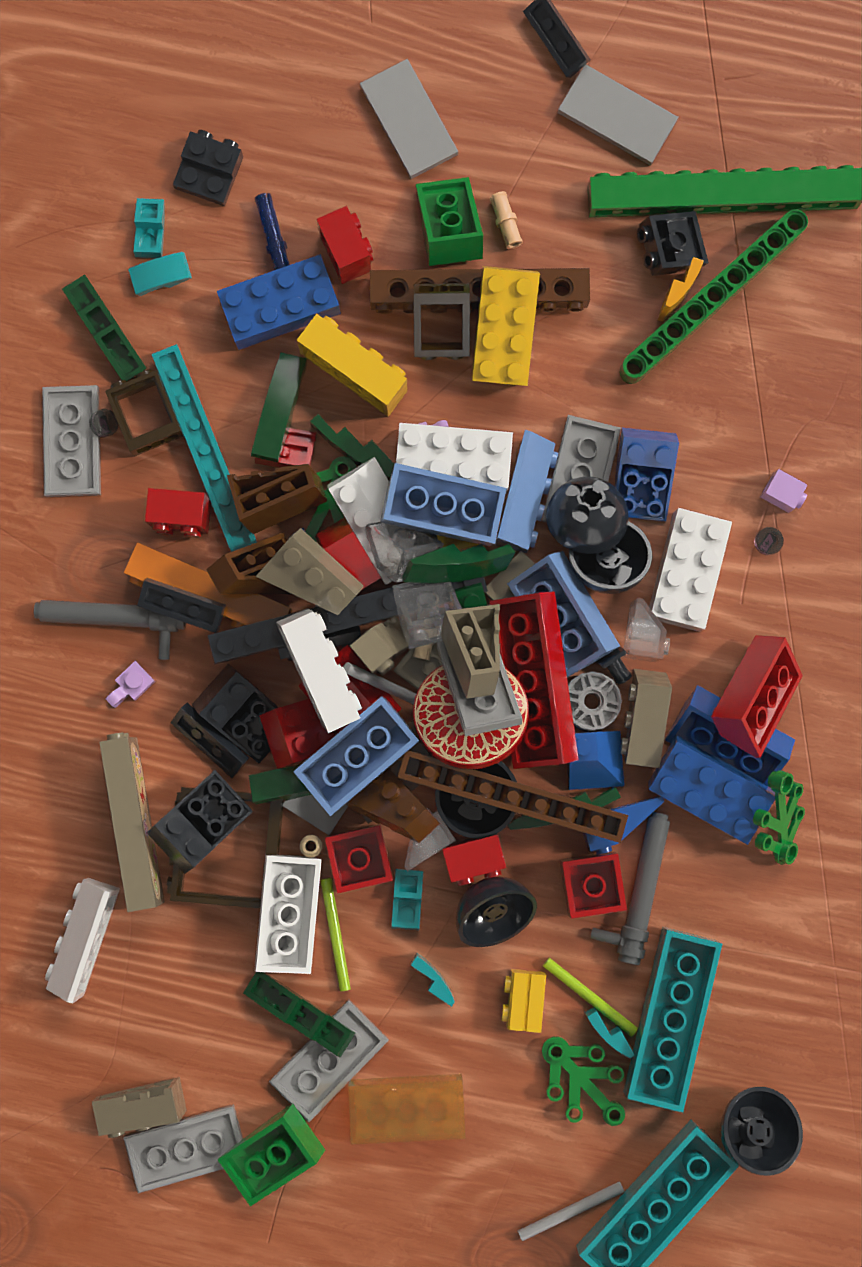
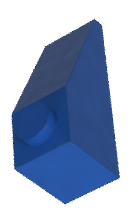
M656 796L609 809L628 815L622 840L664 802L663 797ZM583 832L588 851H595L596 855L612 851L611 846L619 844L618 842Z

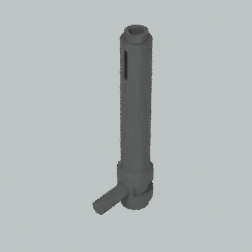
M41 600L36 602L34 606V618L39 619L40 622L150 628L151 631H159L158 659L167 660L170 657V632H178L179 629L184 630L186 627L185 622L138 607L137 605Z
M652 812V816L648 817L626 924L622 926L621 934L593 928L590 939L618 945V960L622 962L640 965L641 959H644L646 950L643 947L644 942H648L649 937L647 928L670 821H668L669 815Z

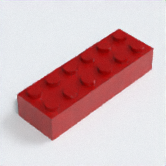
M540 592L490 600V605L500 604L499 644L504 667L519 680L528 700L529 718L527 729L522 741L511 753L513 769L559 765L579 760L555 592Z

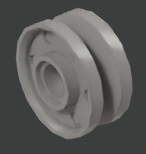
M588 672L578 675L569 682L568 688L573 723L576 728L591 732L601 730L614 722L620 712L622 699L620 690L612 679L602 673ZM591 694L597 697L598 706L596 709H589L585 706L584 698L586 695Z

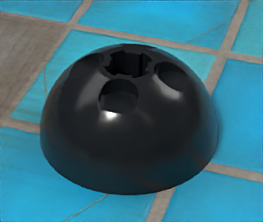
M578 477L564 483L554 492L546 510V522L552 536L562 546L578 553L594 554L611 549L621 541L628 527V508L622 494L611 483L596 477Z
M628 521L625 535L611 549L594 554L578 553L569 549V560L574 574L586 587L603 594H617L632 589L646 576L652 562V548L643 531Z
M501 761L485 768L473 769L517 782L511 770ZM438 789L435 790V802L440 817L450 829L465 837L485 838L497 834L512 821L516 812Z
M492 877L478 881L463 894L457 907L456 928L461 941L472 947H488L511 939L524 930L534 918L537 911L536 899L524 885L511 878Z
M768 1087L748 1088L734 1096L723 1111L720 1122L721 1140L727 1154L739 1167L756 1175L770 1176L785 1171L795 1162L802 1147L803 1128L796 1108L783 1094Z

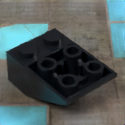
M228 663L193 702L192 706L200 716L259 764L271 751L260 715L279 707Z
M214 770L146 833L179 869L186 874L244 821L253 810Z

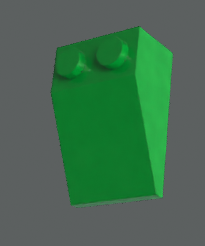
M469 177L416 184L429 266L483 259V232Z
M292 1103L255 1129L217 1160L251 1207L316 1165L325 1152V1148Z

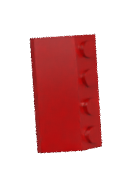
M755 635L711 716L718 732L723 738L755 758H760L803 676L786 637Z

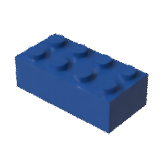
M321 254L217 291L238 350L306 327L316 313L322 318L325 315L331 318L341 314L339 303Z
M678 735L674 737L661 759L660 768H656L648 781L649 790L747 845L759 827L753 823L755 812L758 809L769 811L775 801V792L770 787Z

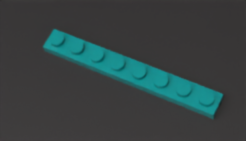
M176 344L153 353L152 357L231 552L256 543L255 535L239 521L227 475H230L178 345Z

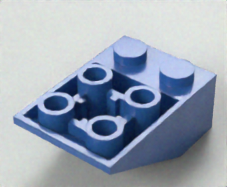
M622 427L614 487L622 494L626 502L629 518L657 521L667 520L679 448V440L676 433Z

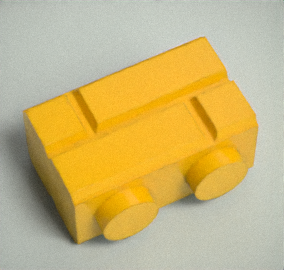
M511 969V976H505L504 993H509L508 1005L503 1004L501 1021L506 1022L508 1030L541 1032L546 983L545 972Z

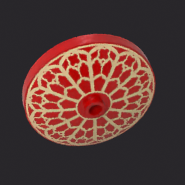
M443 665L431 672L418 689L413 707L415 728L420 741L428 752L441 762L462 769L485 768L508 757L522 741L529 718L526 693L514 674L505 668L522 716V725L465 736Z

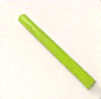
M326 878L321 880L339 990L347 991L351 987L332 878Z
M551 958L545 961L543 967L614 1024L631 1037L636 1033L638 1027Z

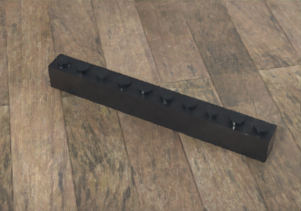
M484 577L459 582H410L354 597L339 615L319 606L310 610L321 615L327 629L322 632L326 636L455 602L457 600L454 589L481 582L484 593L488 590ZM295 613L208 635L207 639L214 665L285 647L286 644L276 622Z

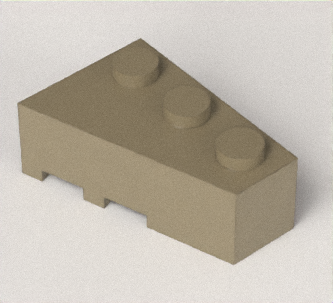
M301 528L288 539L256 575V577L336 615H339L364 587Z
M500 604L445 611L441 637L466 699L494 695L500 672Z
M395 617L391 620H386L384 625L380 623L372 627L351 644L350 647L371 673L375 675L379 673L381 676H384L394 667L393 661L411 647L416 640L398 618Z
M633 669L632 684H630L628 701H630L629 711H626L624 727L627 728L626 738L622 737L620 754H624L626 764L660 768L672 693V685L665 672Z
M180 1077L100 1095L92 1101L98 1135H108V1138L121 1136L126 1131H144L155 1126L179 1123L187 1111Z

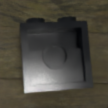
M198 130L197 133L190 131L181 154L182 162L173 182L174 189L225 206L243 160L242 150L238 148L239 145L230 139H224L223 142L214 140V136L205 130Z
M696 211L653 215L647 217L639 224L637 238L640 243H644L646 251L644 265L647 269L651 270L652 276L674 274L680 269H687L693 257L704 260L702 267L709 263Z

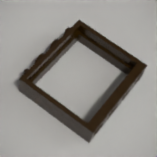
M181 787V792H177L175 806L194 788ZM235 791L243 801L253 802L251 793ZM283 798L266 802L270 803L265 855H279ZM169 858V865H173L172 877L169 876L167 879V893L171 894L170 901L260 909L261 897L183 891L185 874Z

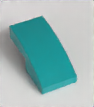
M137 198L134 220L136 232L133 252L135 257H162L165 220L164 199Z
M184 252L159 257L128 269L135 294L143 296L161 287L171 288L192 279Z
M396 869L391 928L419 930L424 871Z
M416 953L411 961V966L432 979L428 986V991L452 1007L455 999L447 982L430 962Z
M594 1007L584 1012L596 1031L609 1045L628 1058L635 1056L618 1026L608 1031Z

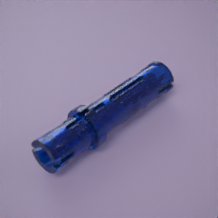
M259 194L254 199L266 237L267 246L265 248L267 254H270L274 270L290 265L286 252L288 247L280 232L271 194Z

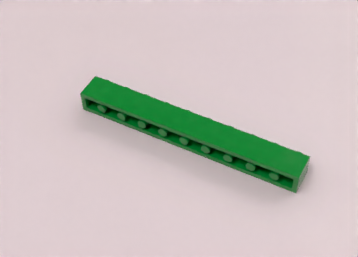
M843 165L837 169L815 166L810 170L788 167L781 171H773L772 168H760L750 172L738 168L729 172L709 169L702 173L681 170L675 174H664L662 171H654L648 175L626 172L621 174V176L598 173L594 177H590L588 183L589 218L653 216L696 211V214L777 212L795 209L801 211L858 209L862 204V168H854L852 165Z

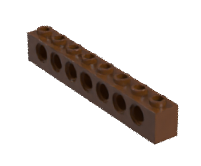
M590 268L519 269L538 271L540 273L538 288L541 294L537 296L536 308H540V311L553 312L556 311V308H567V311L579 312L584 310V308H588L590 302ZM482 269L370 270L371 310H376L377 313L381 314L392 313V310L414 313L413 284L469 283L470 312H474V309H478L479 297L474 295L472 290L481 286ZM558 286H563L568 290V294L560 296L556 294L554 289ZM394 288H401L405 291V294L402 297L396 298L390 292ZM421 304V309H431L433 313L447 312V309H458V312L462 313V304Z
M409 750L404 754L397 777L621 843L628 815L477 770L453 767L436 758Z

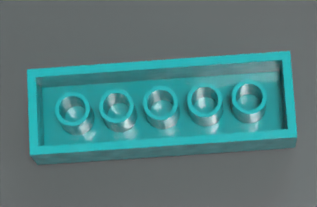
M662 926L633 1048L635 1056L631 1058L623 1090L627 1099L683 1113L723 945L721 942Z
M690 1120L576 1245L579 1256L591 1267H649L739 1166L694 1121Z

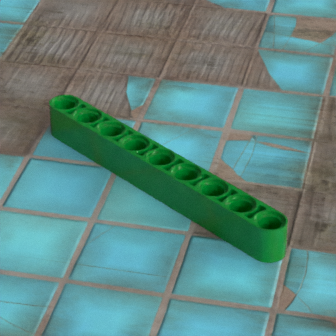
M797 209L787 212L624 359L619 372L622 380L629 384H635L642 380L801 236L808 225L806 214ZM787 222H795L799 230H792ZM773 239L777 241L779 248L769 246L767 240ZM747 257H755L759 265H751ZM732 274L737 276L739 279V283H731L728 280L727 275ZM707 293H716L720 301L713 302L709 300ZM694 310L698 312L700 319L692 320L687 315V311ZM667 329H677L680 334V337H670L667 333ZM647 347H657L660 355L651 356L647 351ZM636 364L640 369V373L631 374L627 370V365Z

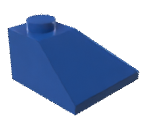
M620 731L575 733L579 760L567 763L569 790L624 786L622 754H620Z

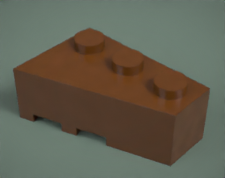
M309 464L275 468V471L265 473L252 471L250 475L243 476L227 475L239 521L252 534L327 502L322 481Z
M283 533L227 553L206 569L220 594H292L256 577L287 542Z
M389 768L346 803L354 813L361 814L373 822L382 824L417 843L425 839L440 824Z

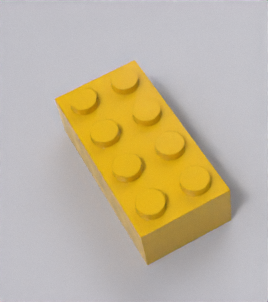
M482 266L471 375L472 381L528 386L540 277L538 271Z
M316 313L297 339L300 354L389 417L407 392V378L404 377L406 373L395 364H392L390 367L383 362V356L372 348L367 350L360 345L361 341L350 332L344 334L337 329L339 325L333 319L326 315L322 318Z

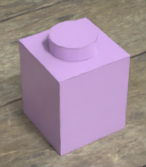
M778 469L770 477L760 498L789 513L795 507L799 509L807 497V494L804 493L807 484Z

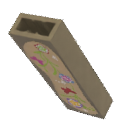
M124 732L109 734L106 741L99 743L127 912L154 908L165 901L155 842L146 833L152 828L138 739L137 737H129V733Z

